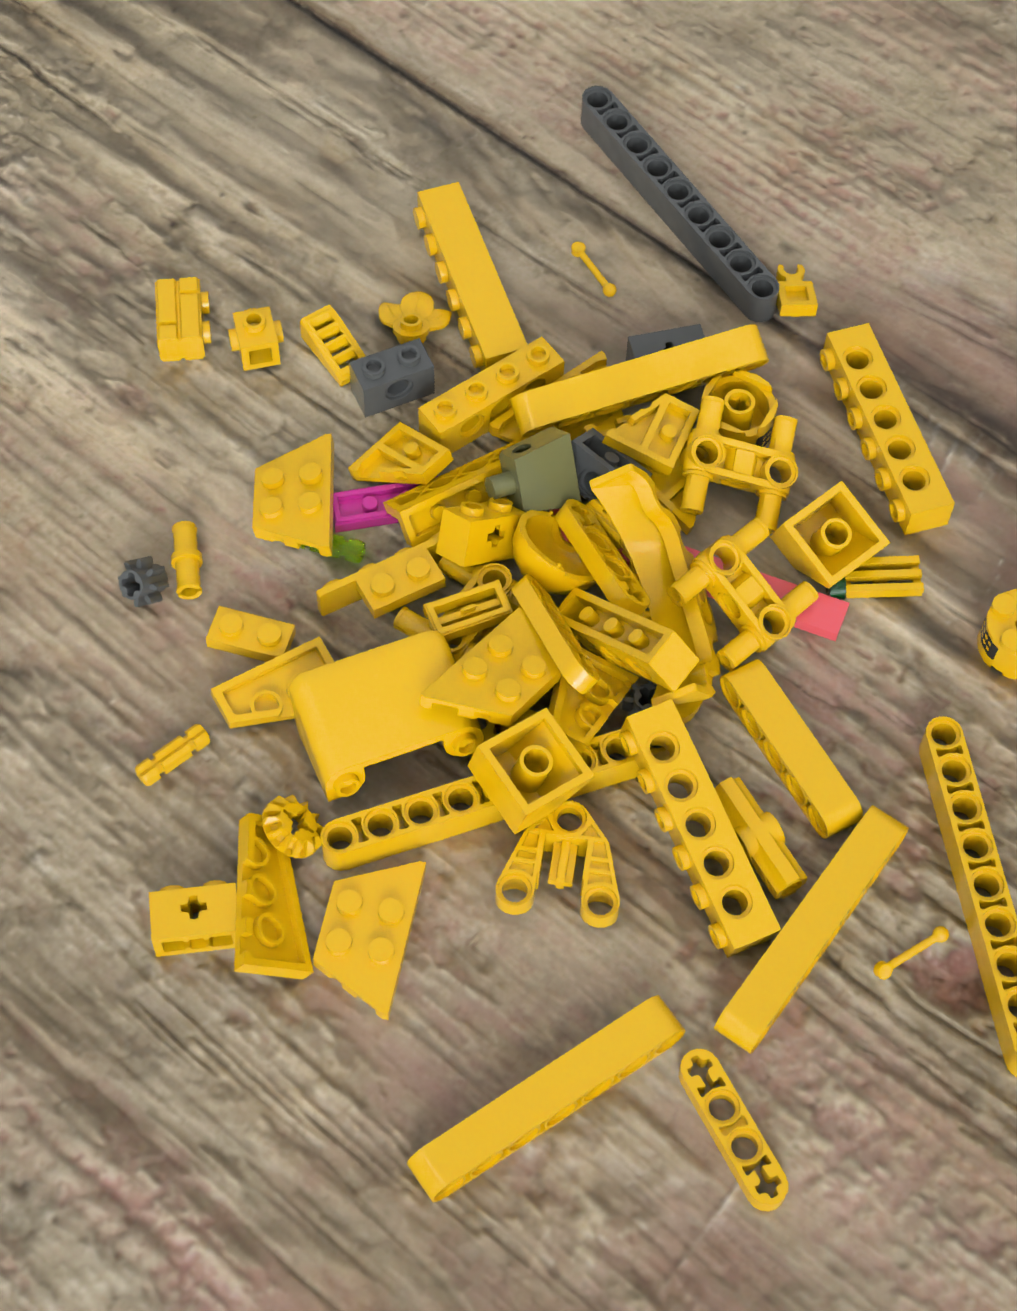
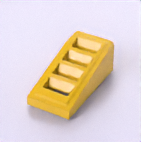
M326 305L300 320L301 338L340 387L350 382V368L347 365L340 369L339 365L352 358L357 360L366 356L338 313L331 305ZM333 336L336 337V338H334L333 340H331V341H329V342H327V343H325V344L323 343L324 341H326L327 339H329V338H331V337H333ZM342 348H345V349H346V350H344V351H342V352H340V353H338V354H336V355H334V356L331 355V354H333V353L339 351V350L342 349Z

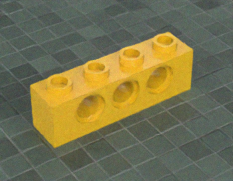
M541 336L419 407V433L448 448L452 454L488 433L489 423L512 409L510 403L512 397L522 392L548 385L563 376L565 361Z
M572 589L558 607L582 648L672 692L677 690L699 662V658L674 630L581 589Z

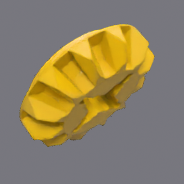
M278 795L266 805L262 813V826L269 841L280 852L293 858H306L314 854L322 845L320 835L323 826L317 823L319 814L311 813L308 810V801L298 803L294 795L286 798ZM292 819H295L298 822V831L292 834Z

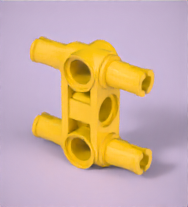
M703 396L697 426L689 433L687 445L680 454L682 472L686 481L679 510L692 515L703 514L709 482L756 493L759 500L755 518L762 520L769 529L770 534H773L777 530L782 501H786V498L789 497L791 485L796 482L798 477L796 458L792 452L798 420L785 415L776 416L774 418L769 448L722 436L719 433L725 400L715 396ZM697 447L707 452L709 456L708 464L701 462L697 458ZM770 466L775 467L780 472V483L775 482L771 478Z
M759 518L752 519L732 536H721L708 548L701 551L692 560L690 570L667 588L668 596L679 607L684 606L706 588L738 629L739 634L716 653L720 664L729 671L734 670L754 652H765L778 640L786 637L794 627L796 617L819 597L815 588L807 581H803L780 599L747 557L750 551L770 535L766 524ZM714 555L721 558L723 570L716 566L713 558ZM763 618L770 622L772 633L765 629Z
M444 557L441 558L438 564L439 569L443 574L464 585L465 587L462 591L499 579L513 611L518 607L522 608L512 592V587L518 581L512 578V574L506 566L499 563L461 567ZM496 595L446 611L442 616L460 611L462 607L471 604L477 605L495 599L497 597ZM406 606L398 612L393 622L394 629L409 637L425 631H431L429 620ZM497 625L447 641L448 644L457 645V647L450 649L455 662L479 643Z

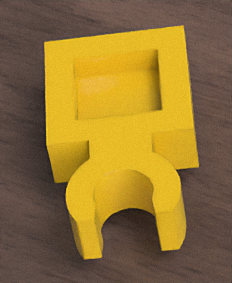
M801 264L797 265L795 274L785 272L784 266L778 265L776 279L779 283L777 299L779 316H816L818 302L812 281H803L805 268Z

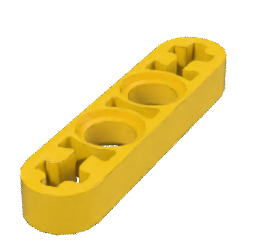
M566 500L555 515L560 528L607 600L641 616L650 605L649 596L592 511L578 500Z
M525 574L512 587V592L563 677L574 689L585 694L600 680V676L549 593L534 577Z
M706 1049L690 1050L684 1055L680 1063L678 1077L681 1085L750 1204L760 1211L769 1212L776 1210L782 1205L788 1193L789 1183L785 1173L719 1060ZM692 1063H696L700 1068L705 1066L709 1068L706 1081L711 1090L704 1097L700 1096V1094L704 1093L706 1087L702 1078L699 1075L690 1076ZM717 1099H724L733 1106L734 1115L727 1120H718L710 1114V1103ZM738 1138L751 1140L757 1149L756 1155L748 1160L736 1157L731 1148L732 1142ZM762 1161L766 1164L760 1170L764 1181L767 1184L775 1182L777 1185L773 1198H770L767 1193L759 1195L756 1191L760 1185V1179L753 1169ZM753 1170L749 1176L745 1174L746 1171Z

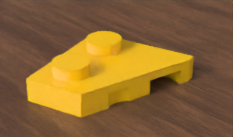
M399 422L350 465L348 470L356 481L427 485L454 459L448 448Z

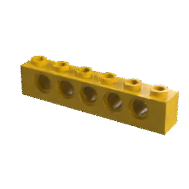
M869 323L827 333L824 348L820 350L821 365L824 371H829L833 379V389L836 398L839 401L842 400L846 407L848 424L852 430H856L861 440L860 445L863 457L867 461L870 460L875 470L876 485L880 491L885 492L888 498L889 511L893 521L899 522L904 535L947 525L955 502Z
M673 699L627 716L621 728L622 732L619 733L622 748L628 757L633 755L639 767L637 771L638 782L645 794L651 793L657 806L654 809L656 821L660 829L664 833L668 831L675 845V847H672L674 860L681 871H687L693 884L690 886L691 896L699 910L704 909L711 922V925H708V931L717 949L723 948L728 958L773 939L781 931L779 923ZM650 747H664L668 751L670 759H656L651 754ZM671 783L681 784L686 789L688 797L680 799L672 796L668 790V785ZM686 822H699L705 829V836L695 837L691 835L686 829ZM714 859L722 865L723 875L714 876L709 874L704 867V860ZM730 897L737 900L741 906V914L731 915L727 913L723 908L722 899Z

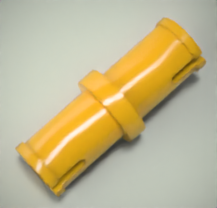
M180 521L172 526L174 552L171 555V565L176 570V593L178 597L190 600L198 598L202 594L199 568L203 564L202 553L198 550L196 524L191 521Z

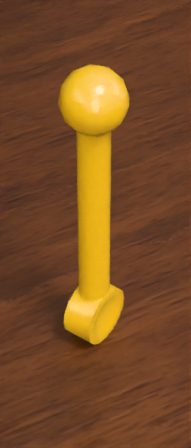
M574 242L571 245L572 255L582 259L603 287V294L606 297H613L617 292L616 286L613 283H608L585 253V244Z
M944 926L935 927L931 936L889 962L878 961L873 969L874 974L882 980L888 979L895 967L932 944L945 942L949 938V931Z

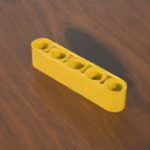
M754 659L720 677V687L726 700L819 836L827 839L858 823L863 817L860 802L766 666L759 659Z

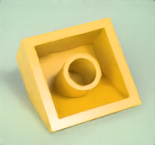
M840 481L785 521L770 536L793 568L828 589L890 544L889 540L843 481Z
M547 707L478 745L468 764V768L514 834L551 814L595 776Z

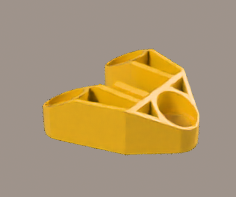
M573 800L565 801L551 814L532 824L523 832L496 883V905L504 913L511 915H520L531 909L536 889L539 887L544 851L552 852L547 883L556 885L555 888L564 889V886L572 887L577 856L585 857L580 896H582L580 917L585 923L596 928L611 926L618 918L620 899L610 844L581 803ZM571 813L578 816L582 823L578 829L567 831L559 826L558 818L561 815ZM508 889H518L524 891L527 895L521 901L512 902L507 900L502 892ZM603 902L610 905L612 909L607 914L597 915L590 911L588 903Z

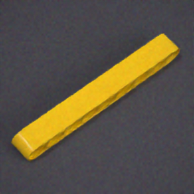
M939 716L933 718L928 723L919 745V756L1005 1065L1008 1071L1017 1077V1017L1008 1008L1009 1006L1017 1007V916L963 730L954 719L947 716ZM933 739H941L948 745H940ZM943 775H951L958 780V782H951L947 780ZM954 812L964 813L969 817V820L958 818ZM971 849L976 851L980 858H973L966 854L964 850ZM975 888L986 889L992 897L980 895ZM993 926L997 928L1003 936L996 937L991 935L986 927ZM997 966L1009 968L1015 977L1002 975Z
M621 729L594 737L580 753V756L595 776L569 799L637 777L639 767L633 755L628 757L622 748L619 739V733L622 732ZM650 747V752L656 759H670V755L664 747ZM618 753L622 754L626 758L623 760H614L610 758L609 755ZM473 775L328 822L323 827L320 835L323 860L333 870H350L504 819ZM465 803L470 808L458 811L453 809L452 805ZM419 815L430 818L428 822L421 824L412 821L414 817ZM377 828H385L391 831L389 834L380 837L372 834V831ZM337 841H347L350 843L345 849L338 850L331 847Z

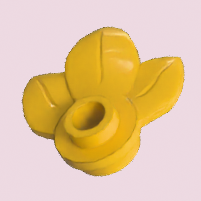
M422 291L408 293L402 298L401 304L384 302L378 309L381 323L393 328V333L400 344L418 338L424 343L429 332L443 329L451 321V311L434 309L432 296Z

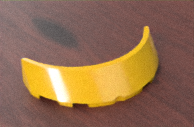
M632 463L590 480L591 490L616 527L632 560L641 586L650 598L648 608L651 620L674 630L699 658V662L675 692L657 684L655 693L651 698L652 706L673 699L674 704H681L713 697L716 691L712 687V681L714 676L720 674V660L713 649V643L718 642V635L712 608L707 598L706 588L682 607L677 606L667 594V588L690 570L691 562L694 559L693 554L685 548L680 535L682 529L673 512L663 507L658 501L654 490L655 483L650 476Z

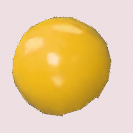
M529 510L521 514L512 538L514 560L523 576L525 574L531 575L552 595L568 596L574 588L585 591L596 584V581L572 544L562 537L560 526L553 515V511Z

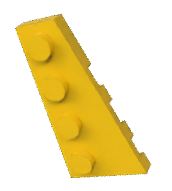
M248 813L239 820L234 972L303 980L314 973L291 859L290 856L276 849L267 838L262 826V815Z

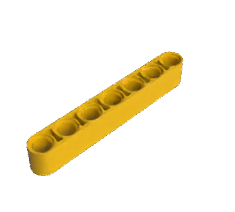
M750 324L531 389L515 395L510 399V403L523 438H527L549 427L563 428L655 400L665 393L672 395L708 384L719 374H722V378L733 375L734 371L743 370L748 372L767 364L769 358L757 325Z
M874 805L868 809L718 1018L714 1030L748 1053L752 1054L894 855L909 830L908 826Z
M655 995L423 1146L410 1157L407 1165L432 1202L443 1200L671 1048L684 1036L686 1030L659 995Z

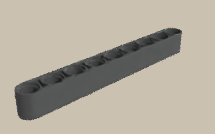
M591 86L584 90L581 105V125L583 129L749 320L754 322H765L771 319L775 313L779 294L777 279L608 88Z

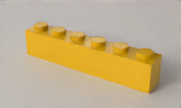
M459 182L417 192L418 207L413 208V216L418 230L423 229L426 234L424 235V243L429 257L434 256L437 261L435 262V270L440 284L446 283L448 288L446 290V297L449 308L452 312L457 311L459 315L457 321L460 335L463 340L468 339L470 342L469 353L474 368L480 367L481 371L526 346L527 342Z

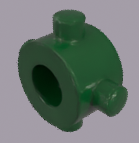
M845 577L831 588H826L828 596L845 600Z

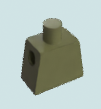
M549 427L502 450L499 455L502 473L485 478V488L489 498L498 499L506 496L507 499L513 502L512 506L524 512L529 510L558 509L568 499H575L581 502L570 433L556 427Z

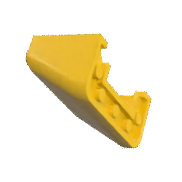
M425 631L307 670L292 680L289 685V693L297 731L328 802L355 794L365 782L364 767L440 741L446 753L451 756H467L472 754L477 746L484 742L483 732L477 718L471 719L457 716L458 708L434 703L432 710L419 705L420 694L456 663L444 635L439 631Z

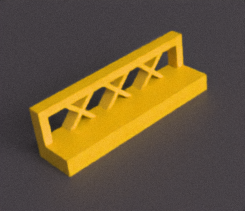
M521 440L513 441L438 476L427 485L421 484L383 502L386 512L398 519L406 543L414 547L429 540L430 537L440 531L443 508L461 506V502L464 501L489 502L490 498L485 488V478L502 473L499 458L501 451Z

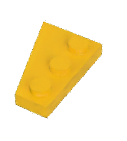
M319 636L211 688V696L230 729L295 719L289 693V685L292 680L307 670L332 663L334 660Z
M584 648L583 650L599 674L600 680L589 691L582 694L574 689L561 674L560 681L553 687L549 705V712L579 754L587 747L613 710L625 697L631 685L639 678Z

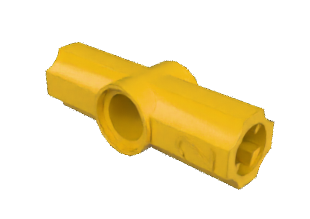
M730 777L720 782L715 787V790L749 862L753 865L775 900L779 898L784 899L794 894L801 886L806 884L808 877L785 845L784 832L779 822L770 812L762 811L740 777Z

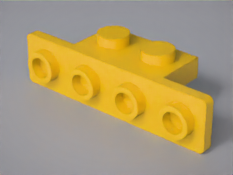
M439 532L430 537L429 540L412 548L405 547L400 549L392 557L383 561L369 563L360 568L358 572L343 579H334L327 582L316 591L320 614L326 616L363 599L375 619L446 587L445 577L438 567L442 556L436 553Z

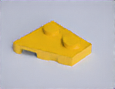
M665 393L654 400L650 407L640 409L631 415L628 421L618 428L608 430L602 443L669 476L700 410Z

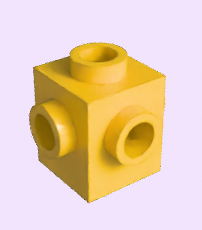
M270 306L249 308L232 313L234 328L228 329L229 341L232 352L239 350L243 370L247 371L281 364L278 343L284 342L280 320L273 321Z

